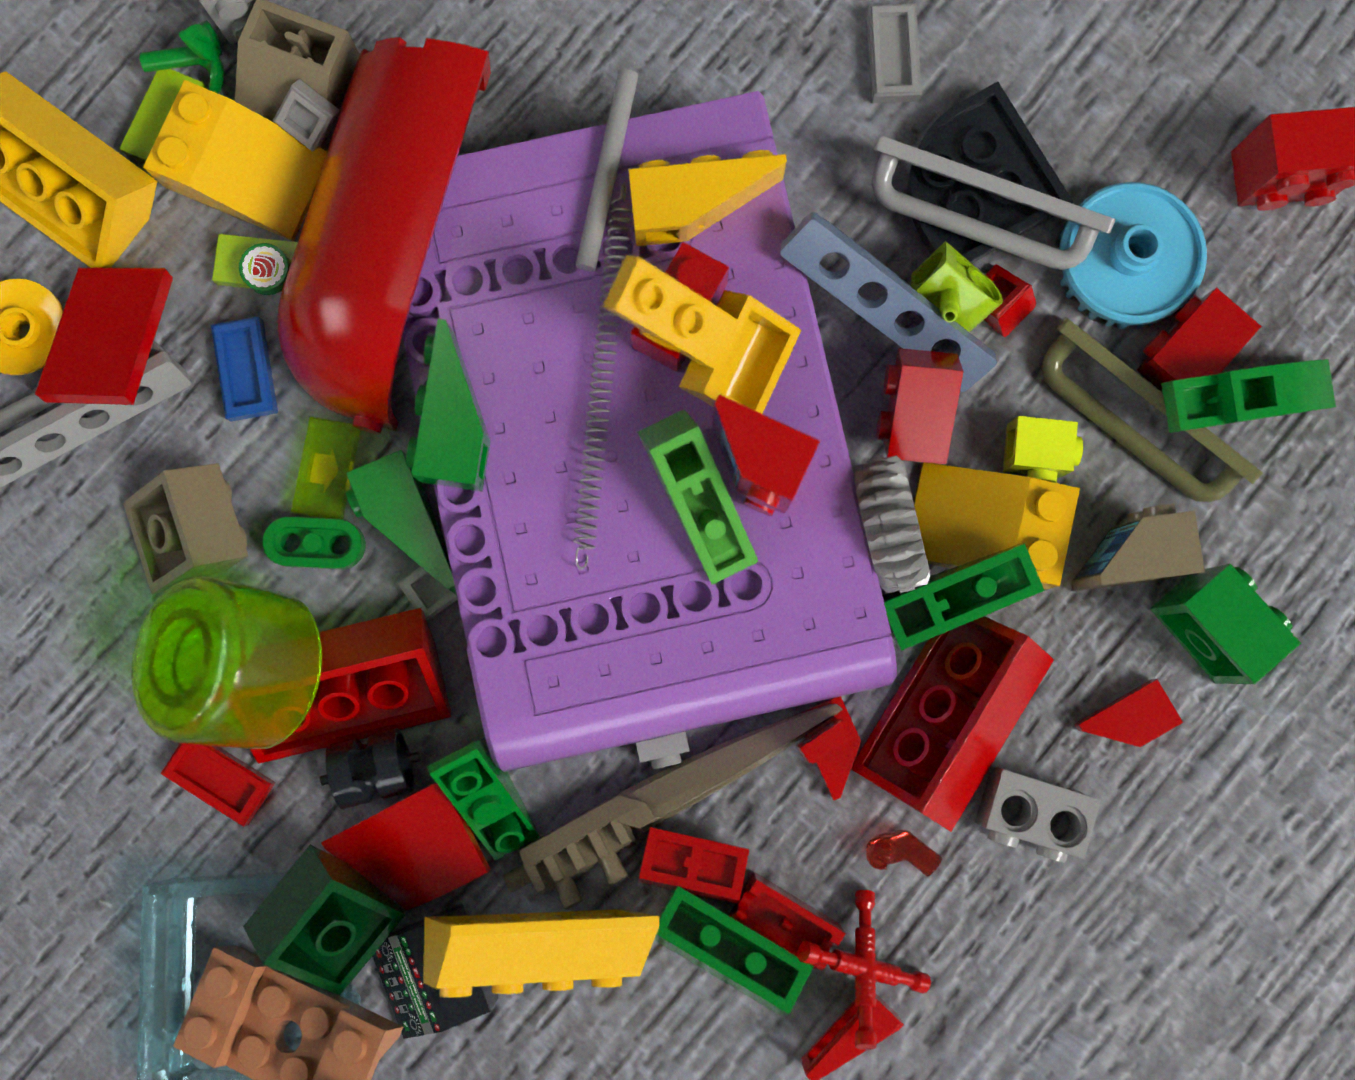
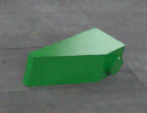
M401 449L347 472L346 474L352 488L346 491V496L356 517L363 516L444 587L457 595L445 539L422 483L411 475L412 468L406 465L405 452Z
M1021 543L931 575L928 584L915 587V590L900 593V591L882 595L891 634L896 645L902 651L1045 590L1025 543Z

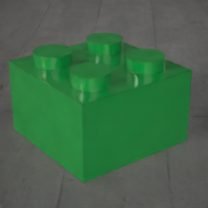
M1231 564L1206 568L1203 573L1188 575L1150 608L1153 614L1215 684H1256L1301 644L1290 631L1293 628L1290 620L1280 610L1273 606H1268L1255 592L1258 589L1256 582L1247 572L1239 567H1233Z

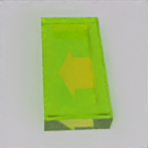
M309 417L291 512L324 519H344L347 504L346 491L350 488V482L346 473L352 471L354 467L360 429L353 427L351 423Z

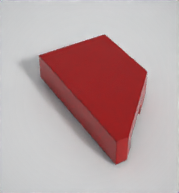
M1151 679L1074 725L1081 732L1135 747H1142L1182 724L1183 721L1158 679Z
M841 696L828 699L798 713L801 714L829 704H837L843 709L804 737V739H807L836 719L843 720L853 735L850 741L816 762L832 800L841 798L861 743V739Z

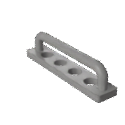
M882 135L878 136L874 151L880 153L873 172L872 188L875 197L881 205L894 212L1053 269L1065 270L1076 267L1083 262L1091 252L1098 233L1110 234L1116 220ZM898 161L912 164L1079 224L1080 227L1070 248L1060 250L895 190L891 183Z
M153 341L140 386H146V389L137 393L134 405L64 403L0 437V459L16 457L9 463L0 464V488L191 386V381L187 371L167 351H164L159 343ZM33 392L1 409L0 433L55 403H45ZM91 410H103L102 413L91 418L81 417ZM46 434H59L56 438L48 441H37V439Z

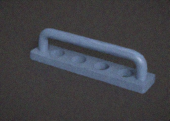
M811 212L803 218L801 223L781 243L780 254L784 259L903 349L932 351V346L936 342L948 339L956 351L954 353L958 354L964 370L960 392H966L997 365L996 354L993 350L957 322H945L942 319L939 308L817 213ZM835 252L846 260L848 264L842 270L833 272L824 269L820 265V260L826 254ZM874 282L886 292L879 299L866 300L858 294V290L864 284ZM905 311H912L922 321L916 327L903 328L895 322V319Z

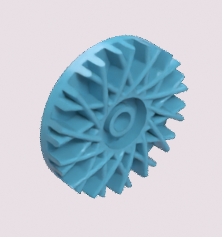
M1124 182L1113 184L1094 192L1079 205L1080 207L1116 219L1110 234L1098 233L1091 252L1083 262L1076 267L1062 270L1063 278L1060 281V285L1062 287H1069V291L1066 293L1068 299L1074 295L1081 303L1078 307L1080 312L1088 309V318L1090 320L1101 317L1107 320L1105 326L1108 327L1117 323V327L1120 330L1125 329L1129 325H1137V329H1140L1147 324L1153 326L1160 320L1170 317L1192 298L1200 286L1205 273L1207 246L1199 221L1181 199L1155 185L1141 182ZM1066 221L1063 226L1064 229L1058 237L1061 240L1058 249L1066 250L1071 247L1079 230V224Z

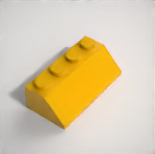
M7 71L0 73V202L90 268H111L150 219L158 181Z
M626 909L425 917L423 983L435 989H440L439 996L467 997L472 995V987L492 985V993L516 994L523 992L524 983L542 982L543 990L563 991L573 989V980L591 979L592 987L622 986V977L641 975L659 929V916Z

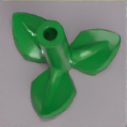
M207 20L200 24L188 26L179 32V37L187 46L141 52L139 55L144 72L201 65L209 73V90L218 94L221 92L225 75L224 65L219 58V55H222V49L217 33Z

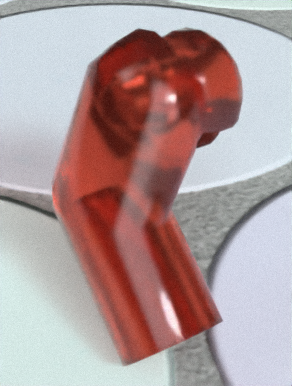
M904 829L877 834L868 842L866 847V859L871 867L877 870H886L887 865L908 861L925 876L929 877L942 861V857L910 831Z

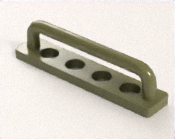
M1064 317L1055 329L1061 332V335L1050 346L1042 362V373L1045 382L1054 392L1185 496L1198 502L1209 503L1227 495L1243 477L1254 484L1263 474L1261 470L1209 429L1187 430L1186 432L1227 464L1225 469L1212 482H1200L1066 376L1062 371V363L1073 349L1078 346L1166 416L1163 393L1067 317Z

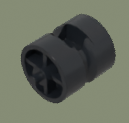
M399 728L371 734L366 744H362L357 738L327 746L325 752L327 774L320 776V783L322 786L329 784L333 798L340 809L370 803L375 793H378L383 799L410 793L414 790L412 763L421 761L419 751L409 752L405 737Z

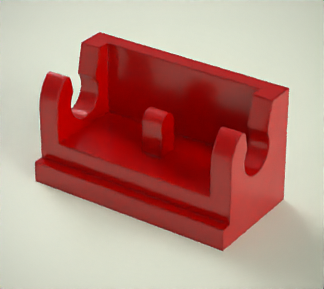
M650 827L638 883L674 890L679 886L696 896L736 904L740 901L750 849Z
M753 872L743 889L740 901L733 906L729 913L731 918L797 957L798 948L803 941L818 944L822 950L829 951L833 945L839 946L846 934L838 922L756 872ZM818 962L812 966H814V969L817 968L822 971L826 964Z

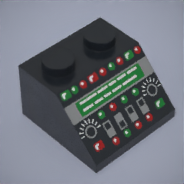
M461 903L430 917L467 914ZM425 919L391 932L372 956L397 1023L403 1026L401 1032L403 1039L443 1032L491 1012L499 998L498 994L492 993V985L472 987V995L467 997L439 996L440 989H435L423 983Z

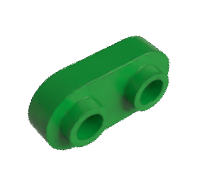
M282 517L273 521L265 530L263 549L271 561L281 566L345 570L355 566L362 559L366 549V541L362 531L356 525L345 520ZM296 534L300 539V545L297 550L289 552L286 548V541L291 535ZM340 537H346L349 542V547L343 554H337L334 550V544Z

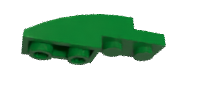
M1329 359L1269 365L1161 383L1169 433L1336 407Z

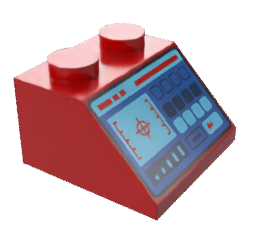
M719 394L714 405L712 425L736 490L746 496L743 503L769 516H772L775 510L785 513L799 489L820 440Z

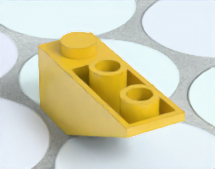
M755 150L744 154L742 158L721 160L716 155H703L692 159L690 163L670 165L669 162L664 160H651L642 163L639 168L629 169L636 246L689 241L781 182L787 163L786 154L773 155L768 150Z

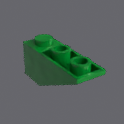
M438 319L435 334L429 333L425 341L424 363L425 365H430L427 385L420 384L416 394L415 414L416 416H421L418 437H410L406 453V465L412 468L411 475L421 483L482 492L491 440L455 334L446 320Z

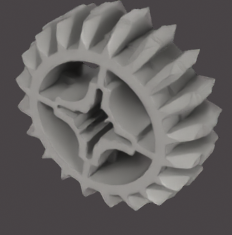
M881 456L868 459L869 462L856 465L853 474L867 542L880 587L886 593L896 591L903 593L915 590V587L928 584L931 574L904 462L898 456L887 458Z

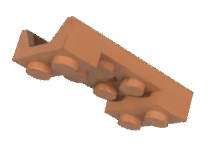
M237 945L214 947L173 1047L213 1068L227 1066L252 1080H371L379 1060L400 1037L403 1026L335 993L263 965L259 956ZM290 1021L295 1022L300 1027L302 1033L301 1043L296 1050L289 1048L284 1038L285 1028Z

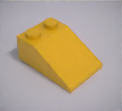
M184 80L143 168L164 188L294 241L309 209L327 151L318 147L312 152L276 123L228 97Z
M923 462L913 503L928 564L951 569L1025 543L1044 590L1059 587L1080 488L1027 476Z

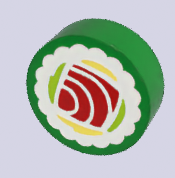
M259 243L249 247L243 253L239 262V273L245 284L254 292L261 295H274L282 291L291 262L277 246L269 243Z

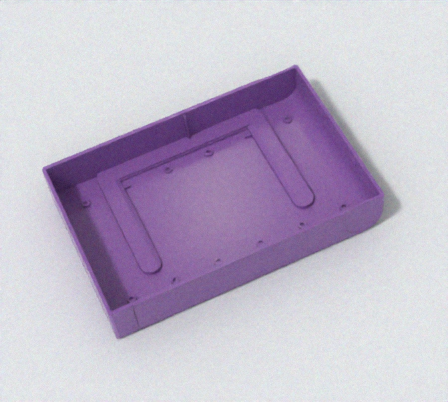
M759 91L629 119L611 201L620 198L621 185L624 183L626 185L625 202H622V196L621 200L613 202V206L616 208H629L632 212L613 211L612 215L614 217L630 218L631 221L621 222L613 220L610 223L614 227H627L630 231L623 232L614 229L609 232L613 236L628 237L629 240L611 239L608 241L613 246H626L628 249L617 250L612 248L607 251L609 254L640 257L665 273L682 242L636 246L629 169L639 168L642 163L651 160H664L669 162L670 165L690 163L692 159L703 155H716L721 160L742 158L744 154L755 150H768L773 155H778L765 99ZM607 124L477 151L457 157L402 334L416 398L419 385H427L430 365H425L424 347L427 335L429 333L435 334L438 319L447 321L455 334L491 440L482 492L434 485L467 642L466 649L483 730L491 758L495 766L503 772L889 686L897 676L895 649L892 636H890L891 630L878 575L875 573L854 483V474L807 276L780 254L781 243L795 229L784 179L685 243L729 266L728 283L724 290L750 295L802 330L763 412L764 415L820 440L792 503L785 513L775 510L772 516L760 513L745 505L743 502L746 496L736 490L712 425L714 407L679 387L691 359L686 356L678 372H675L632 348L630 332L634 327L633 324L621 317L604 315L600 319L606 322H616L620 325H601L599 328L607 332H617L619 335L603 334L598 336V338L604 341H613L618 344L597 345L602 350L614 351L617 354L604 353L596 355L599 359L614 361L615 364L599 363L595 364V367L611 370L615 373L594 374L595 377L603 380H612L613 383L601 382L592 384L600 389L612 390V393H592L597 398L611 400V402L590 403L598 408L609 409L610 412L589 413L592 416L608 419L609 421L588 423L595 427L608 429V431L587 432L592 436L605 438L607 441L586 442L589 445L605 448L606 450L585 452L605 460L584 462L592 466L602 467L604 470L583 471L586 474L602 477L603 479L582 481L602 489L581 491L589 495L598 496L601 499L580 501L598 506L599 509L579 510L582 513L598 516V519L578 520L585 524L597 526V529L577 530L597 537L595 539L576 540L595 546L594 549L578 550V565L580 567L584 566L586 555H589L586 567L583 570L578 569L575 562L576 549L583 545L575 543L573 539L585 537L575 533V528L587 527L576 523L575 520L579 517H587L577 513L576 510L581 507H587L579 504L577 500L587 497L578 492L579 489L587 487L579 481L583 478H590L583 475L580 471L590 468L583 465L581 461L590 458L585 456L583 451L590 448L584 444V441L592 439L585 434V431L593 429L587 426L586 422L593 419L587 415V412L594 410L588 403L596 400L590 397L589 393L596 390L590 386V383L596 381L591 374L598 371L593 368L592 364L598 361L593 355L596 352H600L594 345L600 342L595 336L600 333L596 326L602 323L597 317L602 314L598 307L604 304L600 297L604 295L601 287L606 285L602 278L606 276L603 268L608 266L604 259L608 257L605 249L610 247L606 240L610 238L607 231L612 228L608 224V221L612 219L609 215V212L613 209L611 206L608 211L596 270L592 272L584 271L577 268L575 264ZM615 258L606 260L607 263L612 265H622L624 261ZM613 267L605 269L609 274H618L620 270ZM607 277L604 281L613 284L615 278ZM611 286L605 287L603 290L609 293ZM601 307L602 310L606 312H611L608 309ZM683 409L699 426L759 561L713 585L710 583L637 433Z

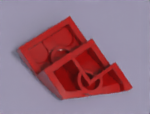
M437 783L321 842L325 850L347 862L380 891L406 910L436 899L491 870L469 825Z

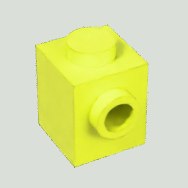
M1017 416L1007 424L1003 472L1027 474V477L1057 483V478L1073 472L1074 466H1078L1081 462L1083 439L1077 436L1078 422Z

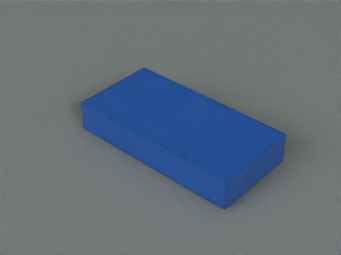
M257 316L211 325L225 419L233 422L278 413L264 321Z

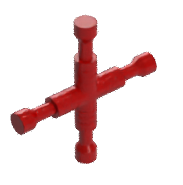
M858 890L855 892V906L859 910V927L855 928V954L838 949L830 952L822 950L818 944L803 941L798 948V959L800 962L810 965L818 962L826 964L833 971L855 976V1008L859 1009V1028L855 1033V1047L871 1050L876 1049V1033L872 1028V1009L876 1008V982L891 986L903 984L907 985L914 992L924 994L930 988L931 979L927 973L901 971L898 965L876 960L875 929L872 928L871 911L875 907V892L871 890Z

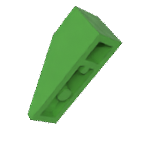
M683 409L638 431L637 433L710 583L713 585L759 562L701 430L686 410Z

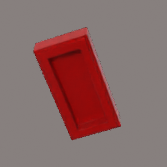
M194 730L187 731L160 773L243 827L250 824L276 783Z

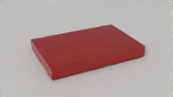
M78 268L35 395L45 403L134 405L173 281L170 273L165 268Z

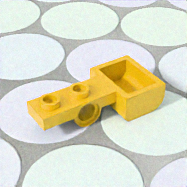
M626 255L603 304L604 308L640 328L639 332L643 336L668 349L682 353L691 359L679 387L713 407L720 394L762 414L802 331L747 294L724 290L717 306H715L642 258L632 255Z

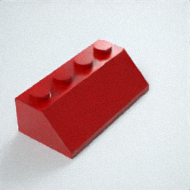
M422 608L226 655L221 698L258 764L326 748L328 745L355 738L358 740L367 738L371 734L395 728L404 729L451 717L436 643Z
M986 616L928 639L854 761L851 770L952 832L1054 659L1029 636Z

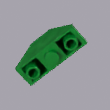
M485 738L474 741L427 766L429 774L494 860L514 852L539 838L538 831L508 772H503L495 766Z

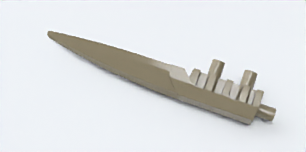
M829 704L772 723L696 754L633 785L523 846L519 850L523 864L503 875L508 889L513 893L532 882L538 894L546 895L553 891L555 887L565 910L576 906L583 901V898L572 877L581 872L586 873L592 870V866L597 863L600 864L610 885L628 876L617 852L624 848L629 849L637 844L633 830L646 833L650 827L655 828L663 824L664 821L707 798L773 758L843 709L837 704Z

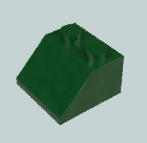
M310 844L243 927L263 965L341 995L406 914L402 908L347 862Z

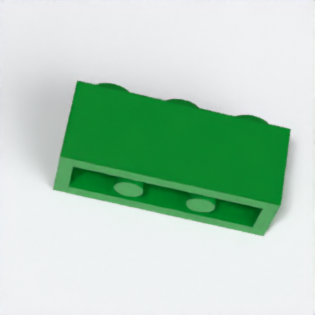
M679 886L672 891L659 914V929L655 936V941L778 1015L790 1014L814 966L800 962L797 956Z

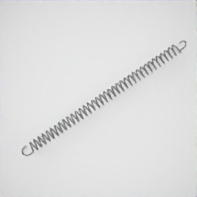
M624 183L621 185L620 198L615 199L610 203V206L613 209L609 212V215L612 217V219L608 221V224L612 228H610L607 231V234L610 236V238L606 240V243L610 247L605 249V253L608 255V257L604 259V262L608 266L603 268V272L606 274V276L602 278V281L606 285L601 287V291L604 293V295L600 297V300L603 303L605 301L602 300V298L608 295V292L604 291L603 288L609 286L612 287L613 285L604 281V279L607 277L616 278L617 274L607 273L605 269L610 267L620 269L622 266L609 264L606 262V260L609 258L624 260L626 257L622 255H611L607 251L612 248L617 250L628 249L626 246H613L608 242L611 239H616L620 241L629 240L628 237L613 236L609 233L611 230L614 229L623 232L630 231V229L627 227H614L610 223L613 220L621 222L631 221L630 218L614 217L612 215L613 211H619L623 213L632 212V210L629 208H616L613 206V202L621 200L622 196V202H625L626 185ZM603 304L598 307L602 314H600L597 318L602 323L596 326L600 333H598L595 336L596 339L600 342L594 345V347L600 352H596L593 355V357L598 361L592 364L593 368H595L598 371H595L591 374V376L594 379H596V381L590 383V386L596 390L591 391L589 393L590 397L596 400H592L588 403V405L594 410H590L587 412V415L593 419L588 420L586 422V425L593 429L585 431V434L592 439H587L584 441V444L590 448L585 449L583 451V454L590 458H586L581 461L583 465L590 468H585L580 471L583 475L590 478H583L579 481L582 485L587 487L579 489L578 492L581 495L587 497L579 498L577 500L579 504L587 507H581L576 510L577 513L587 517H579L575 520L576 523L587 527L575 528V533L583 535L585 537H576L573 539L575 543L583 545L582 547H577L575 554V562L578 569L583 570L586 567L589 555H586V561L584 566L580 567L578 565V550L594 549L595 546L578 542L576 540L595 539L597 537L579 532L577 530L597 529V526L579 522L578 520L598 519V516L582 513L579 510L599 509L598 506L589 505L580 501L601 499L598 496L589 495L581 491L602 489L601 487L583 483L582 481L603 479L602 477L586 474L583 471L604 470V468L592 466L584 462L591 460H605L604 458L592 456L585 452L606 450L605 448L589 445L586 442L607 441V439L595 437L588 434L587 432L608 431V429L595 427L588 423L595 421H609L608 419H602L592 416L589 413L610 412L609 409L598 408L592 406L590 403H610L611 400L597 398L593 396L592 393H612V390L600 389L593 386L592 384L601 382L613 383L612 380H603L595 377L594 374L596 373H615L611 370H603L595 367V364L599 363L615 364L614 361H606L599 359L596 357V355L604 353L612 355L617 354L614 351L602 350L598 348L597 345L618 344L617 342L604 341L598 338V336L603 334H609L614 336L619 335L617 332L604 331L600 329L599 326L620 325L616 322H606L600 319V317L604 315L619 317L613 312H606L602 310L601 307H603Z

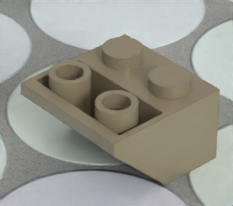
M256 0L238 40L235 102L273 122L291 85L301 79L339 109L360 53L347 30L266 0ZM330 130L328 131L325 139L323 140L324 142L326 141Z

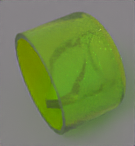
M207 576L184 579L168 588L159 596L149 609L139 629L131 664L132 691L138 712L155 734L172 742L254 750L276 746L286 740L299 727L314 701L322 666V648L319 631L307 606L289 593Z

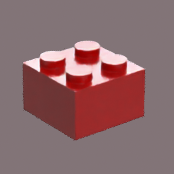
M1355 107L1270 114L1231 151L1238 207L1257 205V210L1267 211L1284 207L1288 202L1304 201L1305 206L1309 207L1320 206L1335 201L1337 194L1346 188L1355 186Z

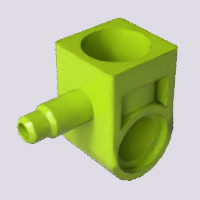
M946 241L911 274V287L939 308L942 319L949 323L955 321L968 332H971L1003 302L1002 295L995 284Z

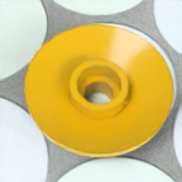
M27 279L0 281V373L26 375L38 371L46 363L63 313V307L57 297L39 283ZM30 324L27 335L20 339L19 331L21 327Z

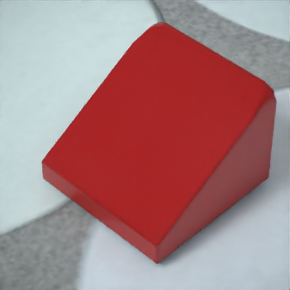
M995 264L985 275L998 288L1003 302L984 321L997 333L1006 337L1034 310L1036 300L1032 285Z

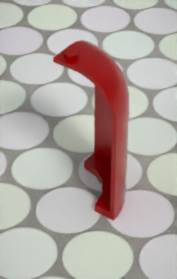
M401 37L387 38L376 41L373 51L370 52L363 49L360 52L278 306L277 322L280 347L291 373L300 386L325 408L339 415L354 419L353 427L378 435L381 434L382 428L396 432L398 421L393 415L391 408V393L403 330L478 90L486 91L491 75L489 51L432 38H426L424 47L406 46L407 42Z

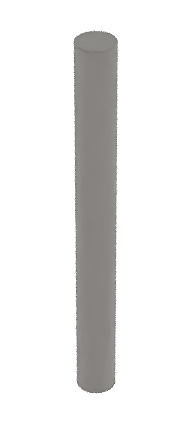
M620 69L617 76L575 264L577 268L584 271L592 272L596 270L639 76L630 69Z

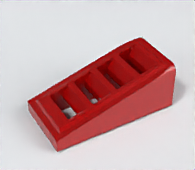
M876 994V1008L872 1009V1028L876 1033V1044L899 1031L904 1024L897 1013ZM855 1000L801 1058L805 1075L809 1080H820L867 1051L855 1047V1033L859 1028V1009L855 1008Z

